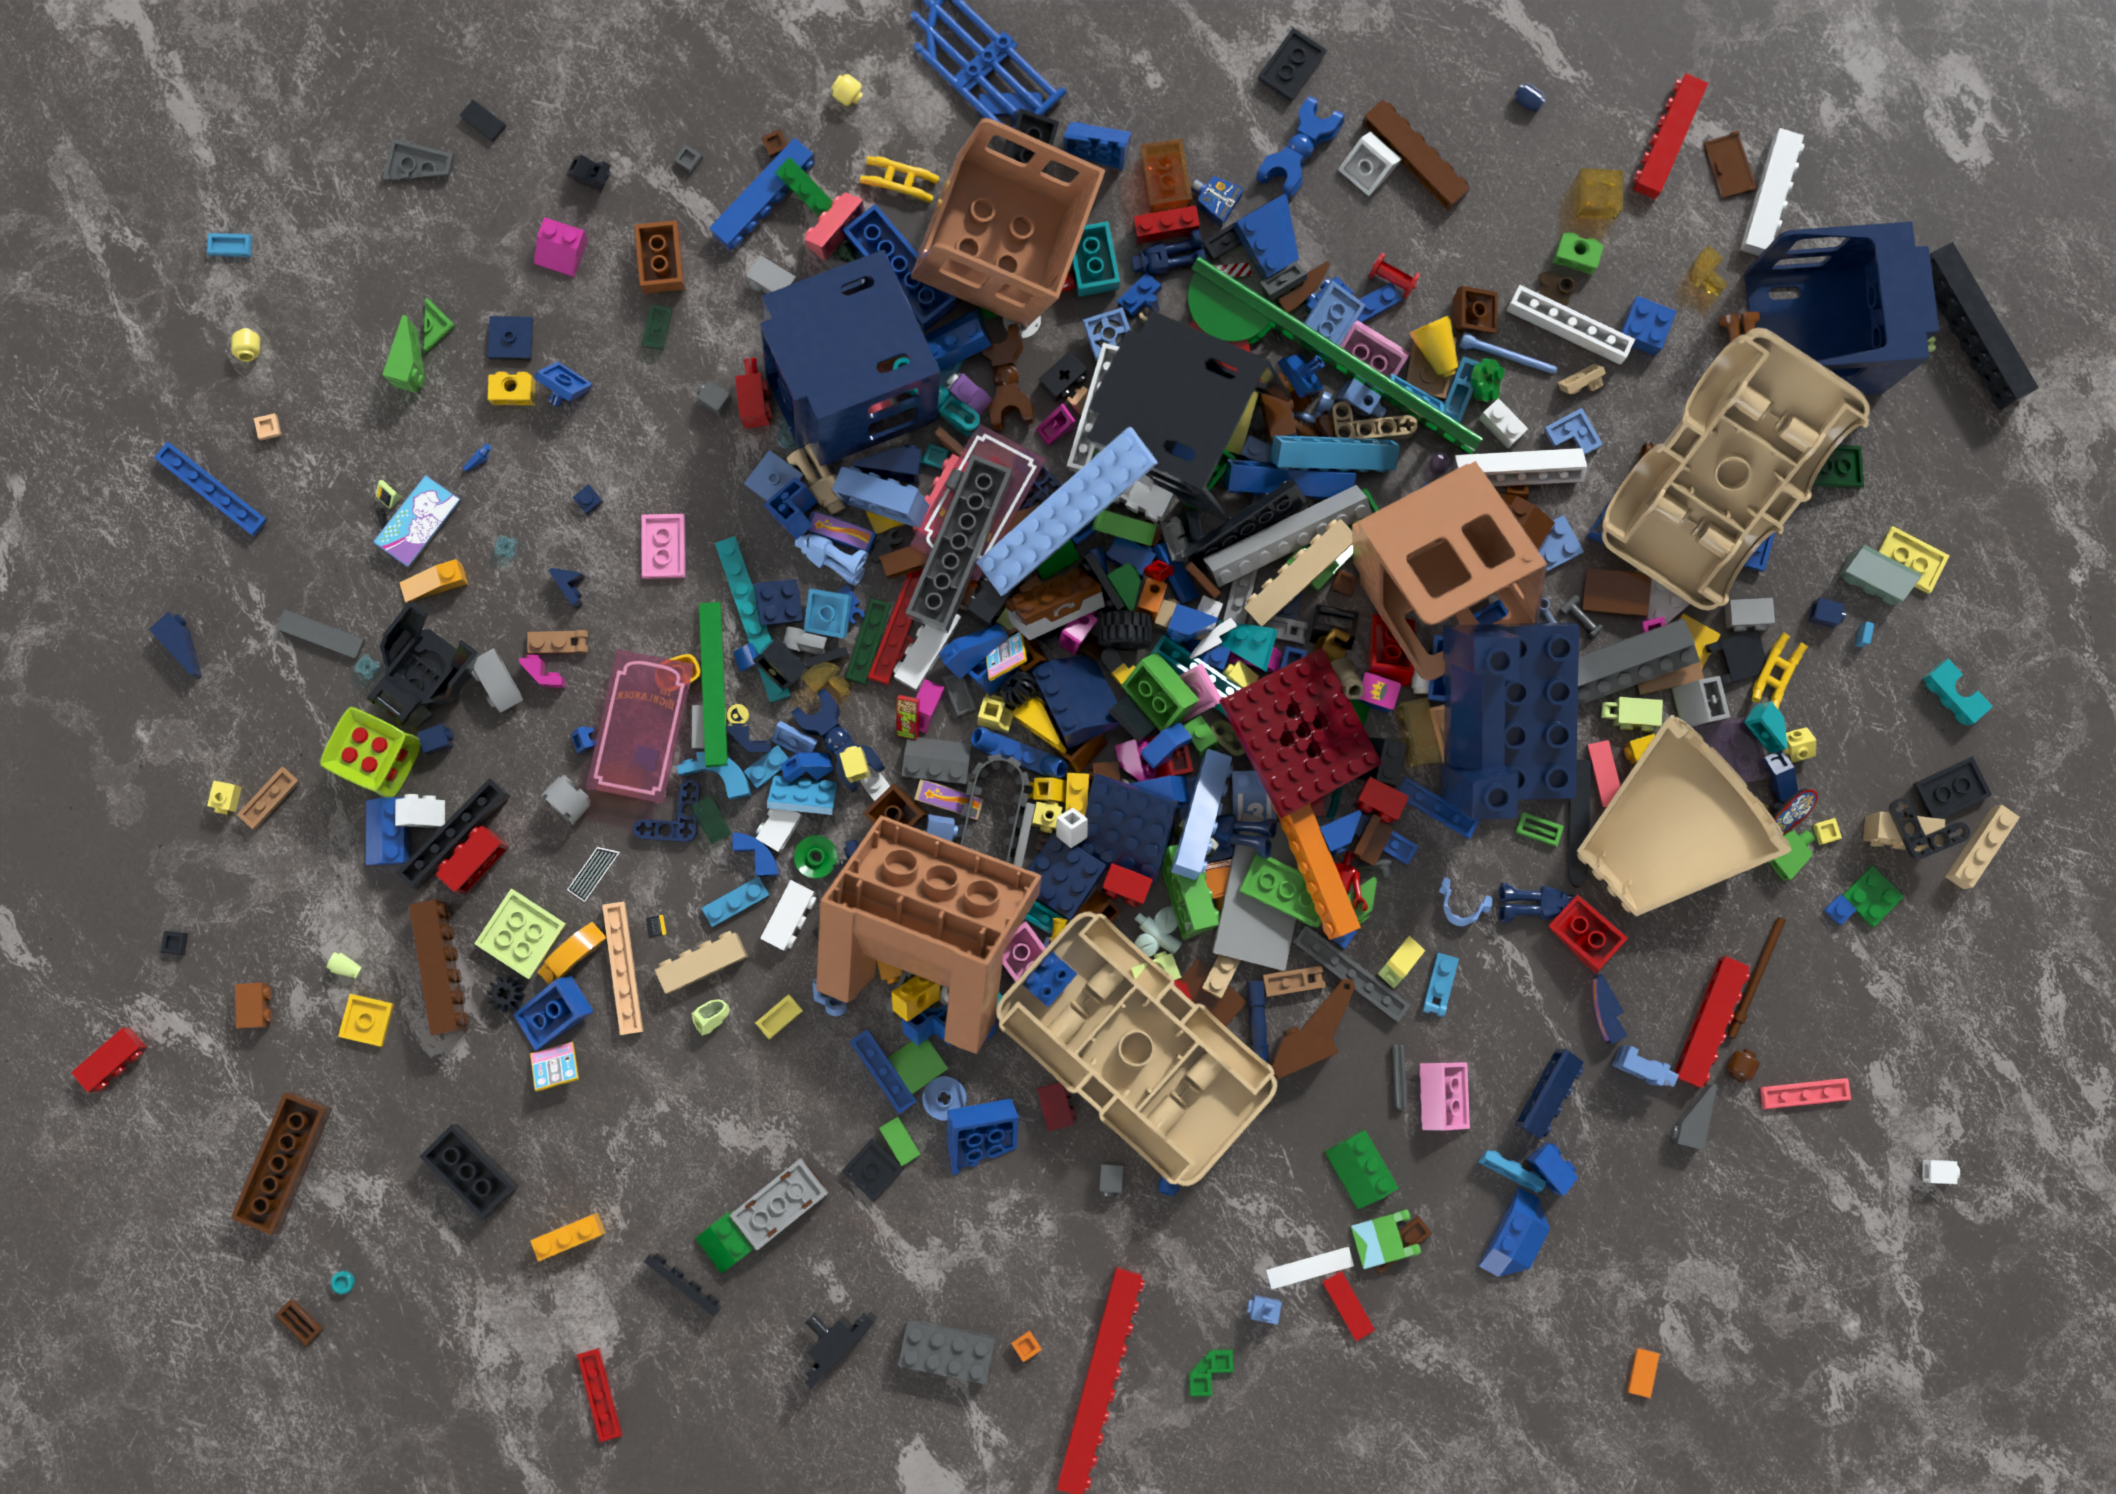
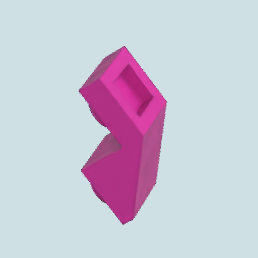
M526 655V658H519V663L541 686L545 688H565L566 679L560 676V673L548 672L544 676L545 662L539 659L538 655Z
M926 679L923 681L916 696L917 699H920L918 731L923 733L929 730L933 713L940 704L945 688Z

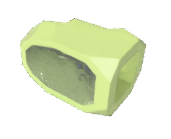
M712 1000L698 1007L692 1013L693 1023L702 1036L711 1033L714 1028L723 1023V1020L730 1011L728 1004L723 1000Z

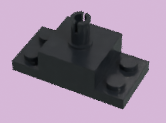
M871 1311L868 1315L863 1313L852 1324L842 1315L832 1327H828L813 1313L805 1324L819 1337L818 1341L808 1352L816 1363L805 1374L808 1378L804 1383L811 1389L875 1322L877 1316Z

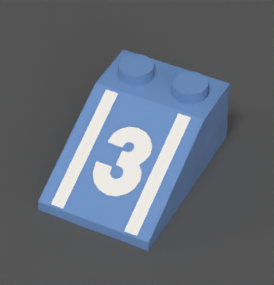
M1232 771L1230 776L1232 814L1237 816V820L1241 821L1242 813L1276 820L1273 804L1256 771Z

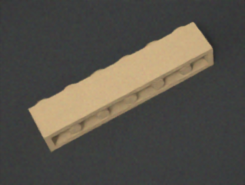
M1342 519L1331 521L1325 527L1328 531L1322 536L1316 535L1309 542L1311 546L1306 551L1301 549L1293 557L1295 561L1290 566L1286 563L1278 570L1279 576L1275 580L1270 578L1261 586L1264 589L1258 595L1256 593L1252 594L1245 601L1247 605L1244 608L1260 626L1264 627L1353 545L1352 530Z

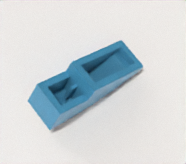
M1464 356L1461 357L1444 402V413L1459 423L1474 389L1470 383L1472 371L1476 364H1481Z

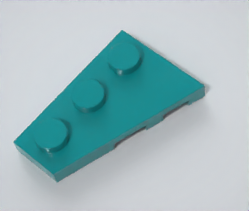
M1219 620L1218 626L1225 621ZM1235 623L1237 627L1219 636L1222 641L1220 645L1230 649V651L1267 672L1278 632L1276 629Z

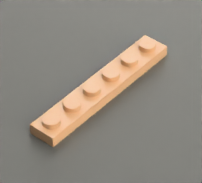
M623 901L605 904L602 906L620 1035L643 1032L626 903Z

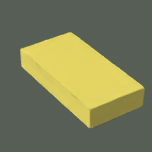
M1408 936L1386 964L1403 978L1425 950L1413 938Z
M788 994L755 1023L770 1040L802 1013L803 1010Z

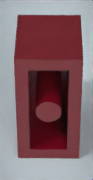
M1060 1082L1037 1088L1048 1132L1074 1125L1073 1120L1077 1119L1074 1106L1069 1107L1067 1098H1071L1070 1092Z

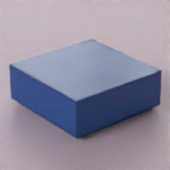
M753 643L746 644L733 651L740 672L757 665L753 661L757 656Z

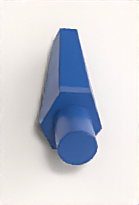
M484 444L481 449L476 451L463 469L469 471L486 461L489 457L488 453L492 449L491 446Z

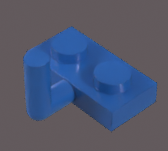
M1146 273L1117 300V304L1121 308L1123 307V310L1131 317L1136 315L1144 306H1147L1151 311L1158 312L1160 307L1156 294L1162 290V286Z

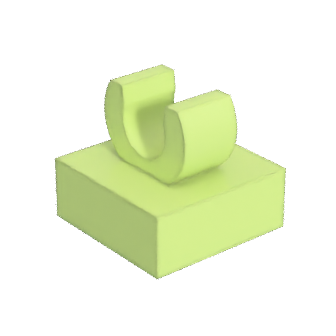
M1387 964L1377 973L1392 989L1403 979Z

